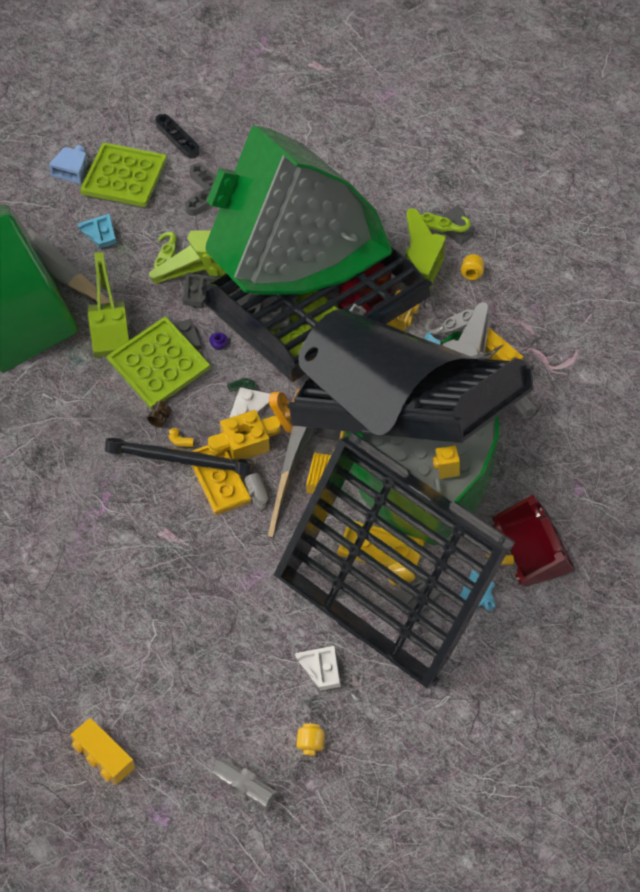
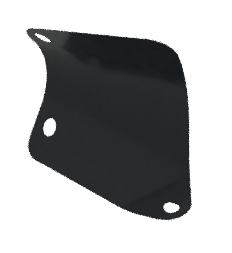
M338 309L325 315L310 331L299 352V366L316 384L372 434L380 436L390 431L412 390L432 370L448 361L456 359L490 358L503 345L487 353L469 356L355 312ZM316 347L318 349L317 356L311 361H306L305 355L307 351Z

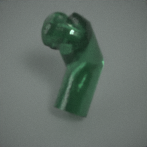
M241 378L227 384L229 392L240 388L254 390L256 386L254 380Z

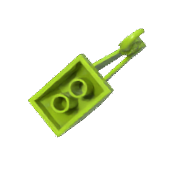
M410 208L406 212L410 248L406 249L405 257L415 265L424 279L430 280L433 285L444 261L446 236L440 234L432 235L429 228L440 232L454 231L461 233L470 228L471 222L467 217L462 216L461 219L466 224L459 226L446 217L431 213L420 214L417 209Z
M190 230L187 237L190 246L176 255V234L173 232L163 233L158 238L159 242L165 237H170L167 244L161 247L154 262L155 268L149 272L152 282L157 284L186 275V273L206 270L209 276H222L226 274L206 252V242L211 231Z
M103 252L94 253L98 304L88 305L94 358L106 357L129 341L124 301L114 302ZM100 284L102 289L108 290L110 303L101 304Z

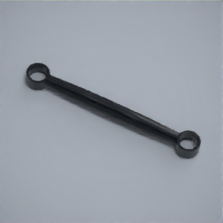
M106 438L105 452L127 453L168 462L232 470L240 475L254 474L255 461L250 459L234 460L175 448L130 443L120 438Z

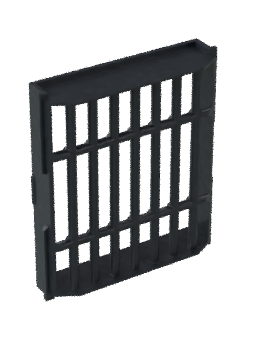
M391 247L392 253L376 263L381 262L385 266L381 270L367 277L363 272L371 268L369 267L346 282L319 290L298 304L291 300L300 294H260L240 305L236 301L249 293L240 290L229 296V294L240 287L227 273L202 287L201 290L204 292L206 306L293 383L306 373L299 366V355L293 357L289 350L306 340L310 331L317 324L314 318L366 287L371 288L373 291L343 309L350 310L353 304L359 307L376 297H382L386 301L363 316L387 324L429 298L432 282L428 279L425 280L411 261ZM390 272L395 276L381 286L375 283V281ZM353 278L361 280L358 284L307 314L302 310ZM400 282L408 286L393 297L386 292ZM271 296L278 298V300L253 315L247 311ZM280 306H287L289 308L263 325L258 321ZM292 315L300 317V319L275 334L269 331V329ZM304 324L312 327L285 345L280 340ZM316 347L309 349L305 355V360H313L318 354V349Z
M514 358L511 361L492 359H456L448 361L432 370L417 384L404 405L408 406L402 407L395 424L384 435L463 443L533 390L532 371L534 366H527L526 362L518 358ZM311 378L302 383L294 398V402L287 404V407L290 408L292 426L372 434ZM420 407L454 409V411L423 409Z
M351 432L350 436L339 439L273 575L335 620L338 625L350 634L362 640L428 689L431 686H437L440 680L437 675L452 655L504 560L507 551L512 549L515 542L456 501L452 502L412 475L409 469L356 433ZM353 463H356L383 482L380 493L349 472ZM345 480L374 499L375 503L371 510L341 489ZM391 488L453 530L450 540L448 541L387 499ZM337 497L366 517L363 527L333 507ZM382 506L442 546L444 552L441 557H437L381 518L378 514ZM328 514L357 533L358 537L354 544L324 523ZM373 523H376L434 564L435 569L432 574L429 575L369 531ZM320 530L348 549L349 555L346 560L316 540ZM461 536L490 556L485 566L456 546ZM365 539L425 581L426 586L423 591H419L363 551L361 547ZM312 547L340 566L341 570L338 576H335L308 556ZM452 554L480 573L475 583L447 564ZM358 556L415 597L417 603L414 608L409 607L352 566L356 557ZM303 562L332 583L329 594L297 572V569ZM442 571L471 590L466 600L438 581ZM348 573L404 612L408 617L405 625L398 622L346 584L344 581ZM433 588L461 607L457 617L429 598ZM340 589L397 630L399 637L394 643L335 600ZM424 605L452 624L448 634L420 614ZM415 622L443 641L439 651L411 631ZM407 638L434 657L429 668L402 649Z

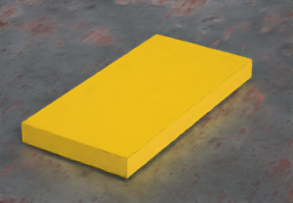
M208 445L193 450V452L214 455L209 451ZM228 451L214 455L231 459ZM191 465L215 516L251 503V497L239 474L232 470Z
M355 521L357 524L363 527L364 523ZM346 527L343 536L354 544L358 537L357 533ZM371 527L370 533L408 560H412L418 566L420 554L383 528ZM409 536L411 539H413L414 541H416L424 547V540ZM365 539L361 549L386 567L395 561ZM340 544L337 555L347 558L349 551ZM358 556L355 559L357 561L364 562Z

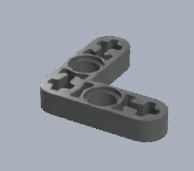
M199 163L190 166V177L204 190L185 202L186 213L190 216H196L210 207L202 198L209 196L216 178L211 171ZM206 179H211V180H212V182H210V183H206V182H204V181H205Z

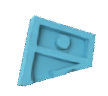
M110 214L78 223L80 231L100 249L117 244Z

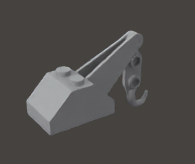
M479 303L475 310L467 309L451 316L435 329L430 328L431 322L435 320L432 317L426 322L425 331L427 333L431 332L432 336H436L442 333H454L465 328L458 341L451 340L444 343L443 346L469 356L485 353L491 310L486 303Z

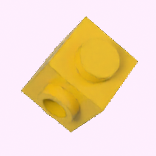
M456 445L435 448L436 457H432L434 469L438 470L439 478L460 476V460Z

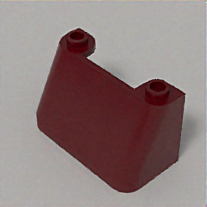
M534 495L523 499L492 517L494 522L492 527L515 542L510 552L518 567L515 577L520 585L530 586L569 574L575 570L546 509Z

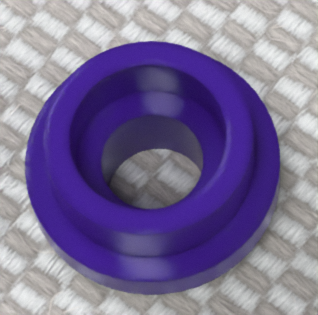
M220 332L212 334L209 338L210 345L216 350L223 349L228 342L227 336Z

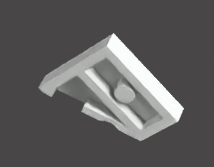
M240 388L230 418L252 410H256L257 414L260 415L264 411V407L269 404L270 394Z
M334 646L295 653L296 659L320 691L341 687Z

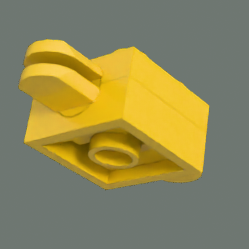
M256 410L221 420V433L208 438L209 451L214 455L229 451L231 458L234 460L249 459L270 452L269 437L280 434L281 423L276 416L260 420Z

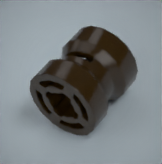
M157 401L153 406V411L148 414L147 421L157 428H162L166 423V418L172 412L171 407L164 402Z

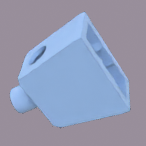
M77 145L75 149L63 148L49 164L51 176L81 184L88 166L84 147Z

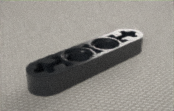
M167 114L156 116L157 129L187 158L194 159L199 156V145ZM176 130L175 133H169L168 131ZM180 139L186 140L185 142H178Z

